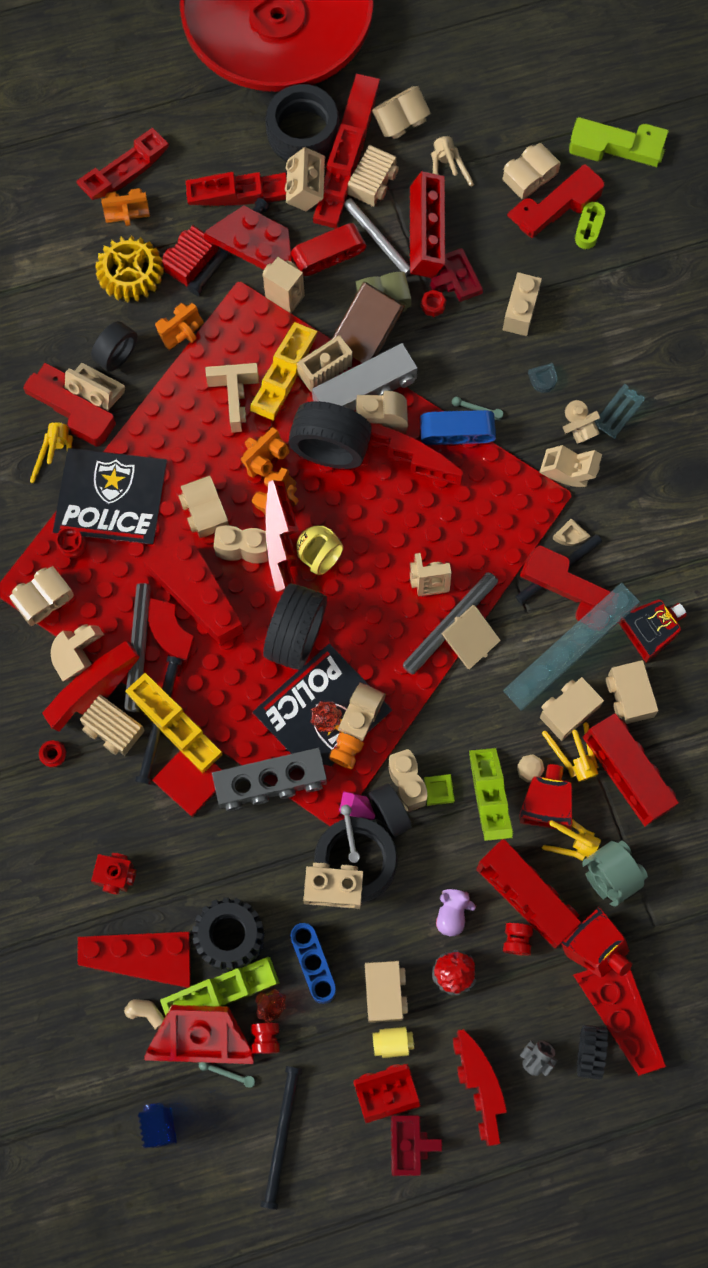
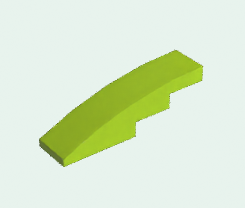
M496 748L469 751L484 840L513 838L508 814V802L504 790V778Z
M266 957L243 968H237L216 978L205 980L160 1001L165 1015L171 1005L224 1007L280 983L270 957Z

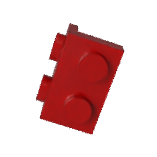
M408 1064L392 1065L384 1071L375 1074L367 1073L353 1081L365 1123L420 1106Z

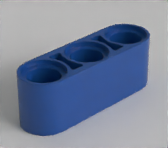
M487 410L424 413L420 416L421 442L426 445L493 442L496 439L495 414Z
M300 923L291 931L292 944L313 999L321 1004L329 1003L336 994L335 983L315 930L309 924ZM302 930L310 932L312 935L311 940L307 944L298 943L296 941L298 932ZM312 956L318 957L322 962L320 968L315 971L307 969L305 965L307 959ZM320 983L329 984L331 987L329 996L324 998L317 996L315 993L317 985Z

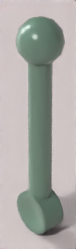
M460 397L452 399V404L455 407L461 405L476 411H492L495 414V420H501L503 417V411L500 409L490 410L462 401Z
M199 1062L198 1066L202 1071L210 1070L240 1081L248 1088L253 1087L255 1084V1080L251 1076L243 1077L209 1063Z

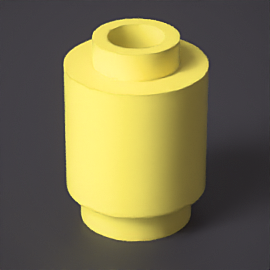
M406 1027L379 1029L380 1032L373 1033L375 1056L382 1055V1058L409 1056V1050L414 1049L413 1033L407 1032Z

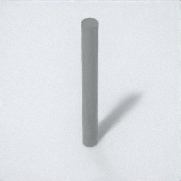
M351 198L344 203L347 210L401 272H405L406 276L409 275L410 265Z

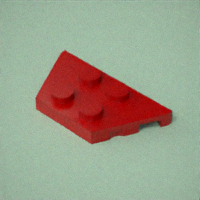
M244 205L207 229L203 236V239L263 270L269 263L273 264L277 257L284 261H291L288 228Z
M171 1005L146 1051L145 1060L254 1064V1054H252V1049L229 1007Z

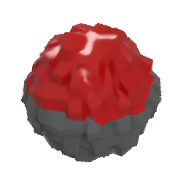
M453 950L452 952L441 954L435 960L432 978L441 991H445L450 995H460L461 992L470 991L477 981L474 977L475 964L471 955L467 956L461 951Z

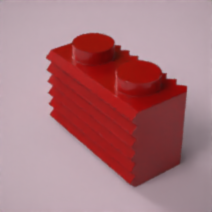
M194 225L188 231L184 230L180 234L178 243H176L175 247L167 249L162 258L164 271L186 287L218 252V246L203 239L205 233Z

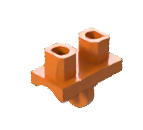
M140 188L132 189L129 195L119 196L116 192L107 193L105 199H101L106 223L125 220V225L131 226L130 219L150 217L146 192L142 193Z
M183 303L179 304L174 310L175 317L170 321L166 318H161L155 323L157 331L167 349H172L184 339L191 343L196 340L193 332L204 324V321L198 313L197 306L193 303L189 306Z
M272 427L257 441L252 438H248L245 441L248 450L243 454L244 456L241 458V461L247 468V474L252 478L257 474L266 477L273 468L271 460L274 457L284 459L289 454L287 444L281 439L278 430Z
M282 467L279 472L271 471L264 478L265 485L268 487V482L272 480L284 481L291 506H296L299 501L294 496L297 490L295 487L296 481L291 478L289 471ZM259 491L254 495L252 503L266 516L267 493Z

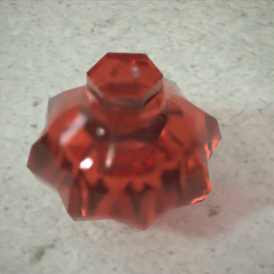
M321 700L315 708L311 709L312 717L310 723L316 727L318 732H332L340 724L342 711L337 708L334 701L325 702Z
M276 989L268 993L261 992L258 994L255 1001L257 1003V1017L263 1019L266 1023L278 1019L286 1008L285 994L279 993Z

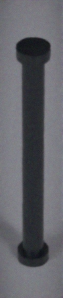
M258 198L252 210L262 214V212H266L269 209V205L265 200ZM221 248L197 279L189 283L187 286L188 290L194 295L199 296L202 293V287L230 252Z
M168 656L166 662L169 664L162 690L171 697L178 668L182 666L183 660ZM154 723L151 728L140 774L135 779V782L151 785L152 782L150 775L162 733Z
M289 1066L285 1068L287 1079L265 1200L261 1201L260 1206L263 1208L278 1209L276 1198L298 1076L302 1075L303 1070L300 1068Z

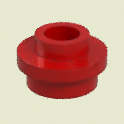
M51 740L41 746L39 759L45 766L54 768L60 766L65 761L66 749L60 742ZM51 751H57L56 758L50 759L48 757Z

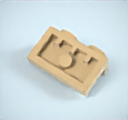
M416 553L415 561L410 563V581L412 588H417L418 596L449 592L451 581L450 563L433 562L423 567L421 553Z

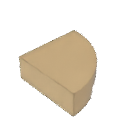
M570 519L553 536V540L566 546L580 545L590 538V535L573 519Z

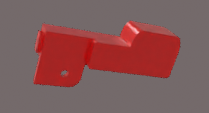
M584 164L539 204L530 198H526L514 207L507 216L525 234L533 239L569 208L577 213H582L585 205L595 202L601 197L604 182L593 170Z
M44 363L38 374L33 373L25 383V393L69 418L68 426L71 434L96 447L102 445L116 425L113 414L65 390V373Z
M543 546L533 549L526 559L520 577L576 603L580 602L575 614L577 621L603 632L609 615L614 614L617 609L620 596L567 572L569 568V559Z

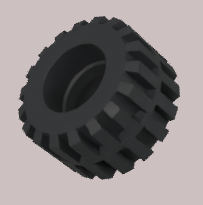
M229 897L223 898L221 901L216 899L212 901L210 906H205L202 909L201 915H197L195 919L196 925L193 926L192 931L194 933L193 942L199 955L212 967L222 969V971L234 970L250 965L251 961L259 956V951L263 948L264 944L263 938L265 937L263 924L257 912L247 902L243 903L237 898L231 900ZM236 919L244 926V941L234 950L224 951L219 949L212 938L214 928L223 920Z

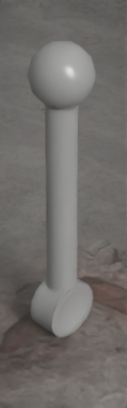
M343 805L341 813L345 817L351 851L349 860L356 863L360 859V854L355 848L350 819L352 809L349 805Z

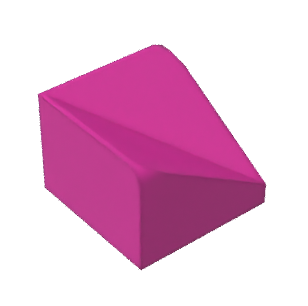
M343 792L339 811H341L343 805H349L352 809L350 816L369 820L375 819L374 811L367 797Z

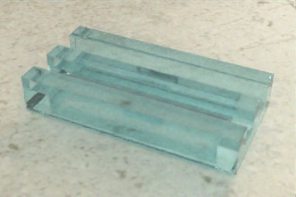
M625 383L599 415L600 418L595 420L596 426L614 439L645 400V397L642 395L638 396L635 390H629V386ZM625 394L627 397L606 424L602 423ZM630 401H635L620 423L612 430L610 427Z

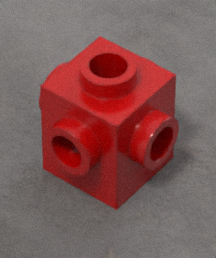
M112 853L110 857L98 854L91 882L96 886L103 887L104 892L119 895V891L127 892L128 886H133L136 869H133L134 865L131 861L127 860L128 856ZM118 871L117 875L112 876L114 872Z

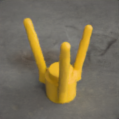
M57 422L49 424L48 433L44 436V442L30 479L31 483L36 481L48 446H50L47 458L48 464L52 463L55 449H62L64 445H66L67 450L72 448L73 436L68 435L69 427L67 425Z
M587 722L583 724L584 734L589 730ZM573 730L572 733L580 757L573 760L574 766H572L548 732L543 731V736L566 766L571 778L576 776L578 782H581L599 774L597 771L599 766L595 755L588 745V755H586L577 730Z
M573 819L572 827L578 830L579 834L551 820L549 822L551 826L575 839L573 848L577 850L543 845L542 849L572 856L583 861L585 856L588 857L597 851L601 839L595 837V833L586 830Z

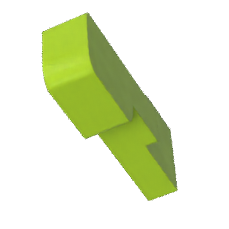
M578 117L572 132L569 152L594 161H600L605 153L657 167L658 162L661 163L665 151L663 146L668 130L642 124L639 126L637 134Z

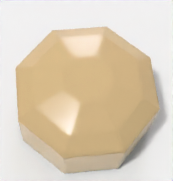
M534 754L523 756L517 765L519 777L528 783L535 776L541 777L544 772L542 759Z

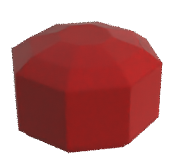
M435 290L424 293L421 301L424 313L433 317L442 314L446 306V299L443 293Z

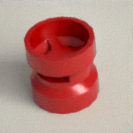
M64 527L56 535V545L66 557L78 558L84 553L86 543L76 528Z
M506 923L505 933L507 934V941L503 944V952L529 956L531 954L529 938L533 935V926Z
M279 1023L251 1024V1034L256 1037L252 1044V1054L280 1053V1044L277 1042V1038H275L279 1033Z

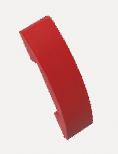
M151 128L134 140V147L102 170L99 171L97 168H94L76 181L77 185L92 200L105 197L107 193L116 192L146 171L168 148V143Z

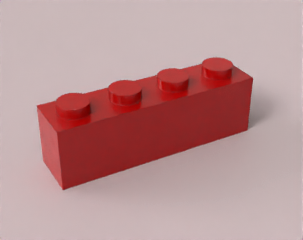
M421 171L410 186V274L434 278L445 265L444 176Z
M616 713L590 728L582 737L644 826L663 816L679 803L676 800L674 791L660 777L658 768L650 763L644 754L641 744L633 739L629 733L628 726L622 719H619Z

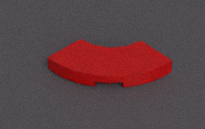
M150 598L148 620L156 641L170 656L182 659L183 662L187 663L194 636L185 632L178 625L175 604Z

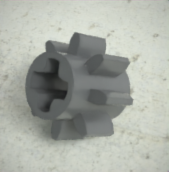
M531 1040L520 1054L524 1058L522 1061L524 1069L534 1076L540 1075L541 1072L547 1076L557 1063V1059L553 1058L555 1056L554 1048L543 1040L538 1041L536 1044Z

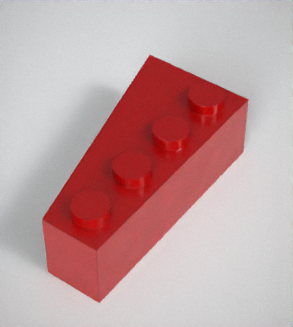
M190 536L143 561L146 571L180 603L186 612L190 613L220 646L244 633L242 623Z
M502 839L479 861L476 870L554 949L581 923L578 919L579 914L569 904L565 905L558 898L559 894L549 884L546 885L536 870L528 865L505 839Z

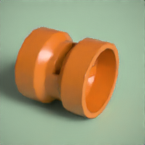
M341 732L336 739L337 748L331 750L328 758L338 765L353 769L356 762L354 756L361 752L364 743L351 735Z

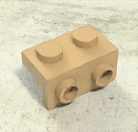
M81 363L75 371L69 368L65 372L66 389L107 411L125 392V385L84 363Z

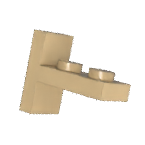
M257 363L205 367L208 387L227 386L232 433L242 432L241 423L246 422L245 407H240V399H244L243 384L259 383Z

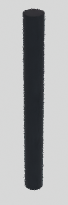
M597 534L567 556L569 568L602 543V539ZM532 583L515 597L520 604H523L544 587Z

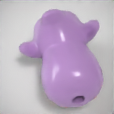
M453 889L443 890L440 900L444 905L439 909L436 926L443 935L456 936L463 931L465 926L464 910L473 911L476 907L469 900V893Z

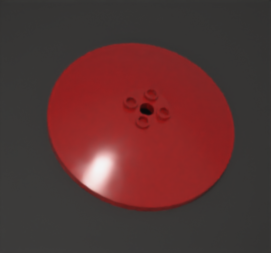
M180 0V13L183 29L190 46L208 68L224 79L243 87L262 91H281L286 87L298 84H317L345 67L360 50L368 35L373 16V0ZM275 13L284 15L281 19L271 17Z

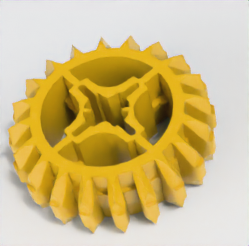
M131 235L129 240L125 241L121 236L120 242L116 243L111 240V247L104 246V253L98 254L99 262H96L95 265L97 279L100 281L101 288L106 289L109 296L114 294L117 300L124 296L127 302H129L130 297H134L136 301H139V295L142 294L148 298V290L155 292V284H161V276L164 273L162 258L159 256V251L156 248L153 249L150 241L145 243L142 237L135 241ZM147 261L149 268L144 274L142 272L143 263ZM116 264L118 269L115 276L112 277L110 272L113 265Z

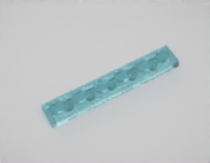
M621 582L511 682L503 692L523 711L640 604V601Z

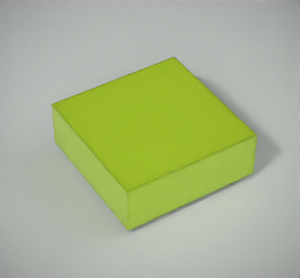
M451 774L424 777L427 789V806L454 803Z

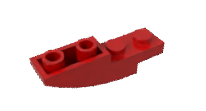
M458 1030L457 1037L453 1038L455 1055L460 1054L462 1066L457 1067L460 1084L465 1083L466 1089H478V1093L473 1094L476 1111H481L483 1122L478 1123L481 1141L486 1140L487 1146L500 1144L496 1114L507 1112L498 1080L489 1061L476 1042L465 1030Z

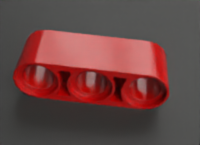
M349 223L297 245L291 251V255L298 269L303 272V276H310L361 254L366 249V244L356 225Z

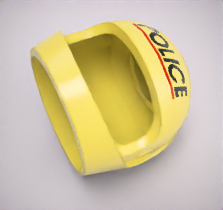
M312 526L300 534L296 549L300 560L311 568L310 571L317 575H322L337 562L343 551V545L336 534L329 528Z

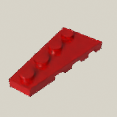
M172 932L78 937V965L189 988L191 987L190 933Z
M613 969L604 977H599L589 970L574 974V978L638 1076L666 1067L631 969L624 976H620Z

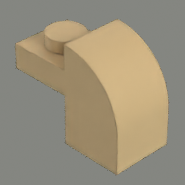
M384 391L383 395H357L356 412L365 417L369 423H380L381 426L406 434L408 427L407 400L403 395L393 391Z
M563 445L546 449L540 473L562 484L585 487L589 479L596 478L600 469L599 464L602 454L595 450L577 454Z
M85 624L76 629L74 634L72 631H62L53 641L51 660L63 682L73 681L91 665L83 649L104 635L99 626Z
M360 682L350 699V704L338 730L363 741L372 721H375L385 699V693Z

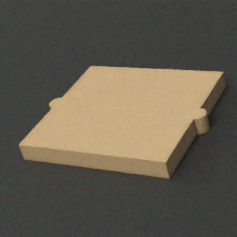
M472 605L460 617H455V622L441 633L467 669L472 668L482 657H487V653L501 641L475 605Z

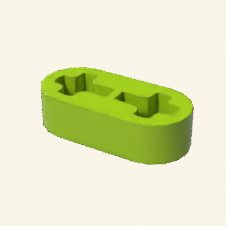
M597 202L585 205L577 227L575 242L583 249H590L595 246L602 227L605 209ZM592 212H596L594 222L589 221ZM586 229L591 230L588 240L584 239Z

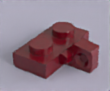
M463 248L446 253L445 265L439 273L440 276L431 278V289L439 292L447 289L448 293L454 291L459 302L482 294L483 288Z
M391 1116L392 1176H421V1159H428V1151H442V1139H427V1132H420V1116Z

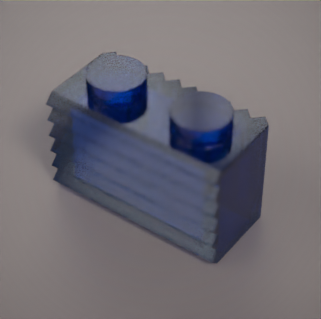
M163 1103L143 1106L144 1112H139L137 1115L140 1118L138 1122L141 1124L139 1128L142 1130L140 1134L143 1136L141 1140L144 1142L142 1146L144 1148H156L177 1143L171 1108L164 1107Z

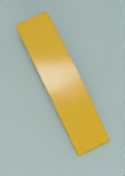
M296 322L293 323L274 354L273 363L262 380L259 392L251 403V412L271 420L275 419L298 376L297 362L308 355L317 336V331Z
M146 673L125 691L151 721L202 773L222 756V752L203 734L202 730L183 712L182 708Z

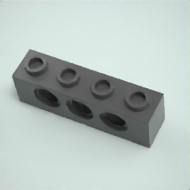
M319 748L212 772L218 804L221 809L226 808V811L238 810L242 808V804L253 802V805L269 802L270 797L279 796L280 799L293 797L296 795V791L304 789L307 792H315L321 790L322 785L327 784ZM301 769L305 775L301 780L294 781L289 777L291 771ZM268 775H274L278 778V782L273 787H266L263 784L264 778ZM247 781L251 784V788L247 793L236 791V787L240 782Z

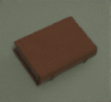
M363 282L359 291L355 293L354 300L332 338L334 339L338 335L341 336L351 349L352 357L362 363L378 356L405 308V305L367 282Z

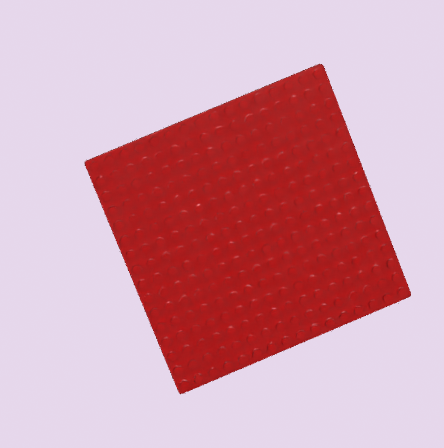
M237 282L196 333V340L192 343L189 342L103 451L167 459L153 544L82 536L86 543L84 553L78 558H68L63 555L56 545L57 533H53L55 512L1 580L0 599L18 611L10 599L13 589L21 583L27 584L34 579V575L40 569L45 567L48 569L54 566L71 588L74 596L37 624L55 637L62 631H72L74 634L76 629L85 624L99 626L104 635L83 649L88 659L94 663L121 643L127 641L131 644L136 586L139 583L150 584L151 598L175 604L178 625L185 632L194 636L187 663L183 662L182 666L178 668L171 698L221 752L241 766L291 754L252 713L299 671L272 662L263 656L268 628L283 592H276L269 557L268 561L264 563H251L244 559L229 561L217 557L214 549L215 533L202 538L199 537L197 531L192 533L187 520L188 517H191L189 509L183 510L178 496L183 494L182 485L211 476L229 526H234L241 530L257 528L266 531V516L252 503L256 492L260 491L265 494L268 492V487L264 483L265 477L259 474L254 478L249 476L241 458L248 450L245 445V441L248 438L257 441L272 427L278 430L281 439L287 444L289 454L284 459L274 457L271 460L273 465L272 471L279 472L281 467L289 471L291 478L296 481L295 487L297 490L294 496L299 500L296 506H291L299 532L290 535L297 560L288 563L294 584L304 586L327 596L321 627L305 665L330 644L370 687L385 693L384 701L392 709L383 720L366 734L362 741L364 745L361 752L354 756L356 762L353 769L343 767L337 763H334L332 766L323 765L327 784L322 785L321 790L307 792L304 789L296 791L295 796L289 797V799L319 820L331 826L345 819L344 815L339 811L343 792L362 795L458 659V655L445 640L415 674L408 673L404 669L403 663L487 572H490L498 579V582L476 606L484 619L487 618L525 564L530 552L537 547L569 502L571 492L493 442L427 445L463 471L461 485L411 473V462L388 457V446L372 442L368 444L366 455L361 465L352 469L326 467L303 458L294 452L288 443L293 420L299 406L305 402L313 401L312 392L299 376H297L274 420L251 412L250 407L262 386L264 376L273 363L274 354L294 322L317 331V336L308 355L331 341V339L242 282ZM352 357V367H348L343 373L362 364V362ZM257 363L259 383L243 384L244 399H240V407H245L246 422L241 423L242 432L232 433L229 417L227 386L208 387L205 367ZM399 387L393 390V392L403 395L407 400L408 427L405 435L421 442L420 416L427 412L444 411L407 387ZM312 526L329 528L336 534L343 545V551L337 562L322 575L311 572V568L303 563L297 555L296 544L300 534ZM190 536L242 623L244 633L220 646L190 613L186 612L180 603L146 571L143 561ZM416 553H421L423 567L433 562L450 563L451 581L449 592L418 596L417 588H412L410 581V563L415 561ZM148 620L143 674L146 673L162 689L169 664L166 661L170 655L156 641ZM128 673L121 681L126 686ZM294 769L289 777L294 781H299L304 777L305 773L301 769ZM268 775L263 781L273 787L277 784L278 778L274 775Z

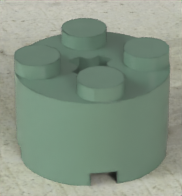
M610 841L582 862L583 867L585 865L588 866L589 871L585 875L591 886L603 900L607 897L612 900L611 906L619 905L643 888L644 880L648 877L644 867L636 864L631 856L629 846L624 841L618 843Z

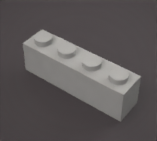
M401 343L313 388V401L334 403L351 410H356L357 395H383L384 391H393L399 387L405 388L411 385L417 379V366Z

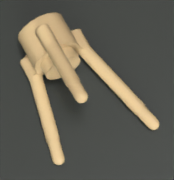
M448 136L438 138L434 142L435 151L431 153L433 174L438 175V161L440 160L442 163H449L453 175L456 176L458 172L454 162L455 158L467 183L472 187L473 181L459 155L458 148L454 147L452 138Z

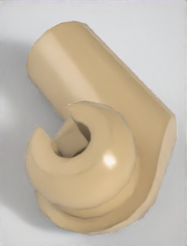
M134 999L128 1003L124 1010L125 1015L129 1019L147 1017L155 1030L160 1027L164 1020L163 1015L152 1001Z

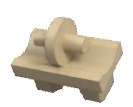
M579 400L572 401L566 406L565 415L571 423L563 426L565 434L572 431L577 444L600 434L594 422L600 418L597 411L588 415L587 406Z

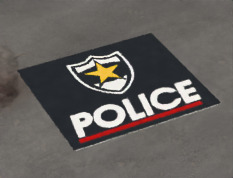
M68 448L53 533H58L64 527H74L79 530L82 536L153 544L167 459Z
M328 644L252 713L291 754L319 748L323 765L332 766L335 762L331 761L328 756L337 745L336 739L339 733H341L338 727L350 704V699L360 682L367 686L369 685ZM383 701L375 721H372L368 732L392 711L385 701Z

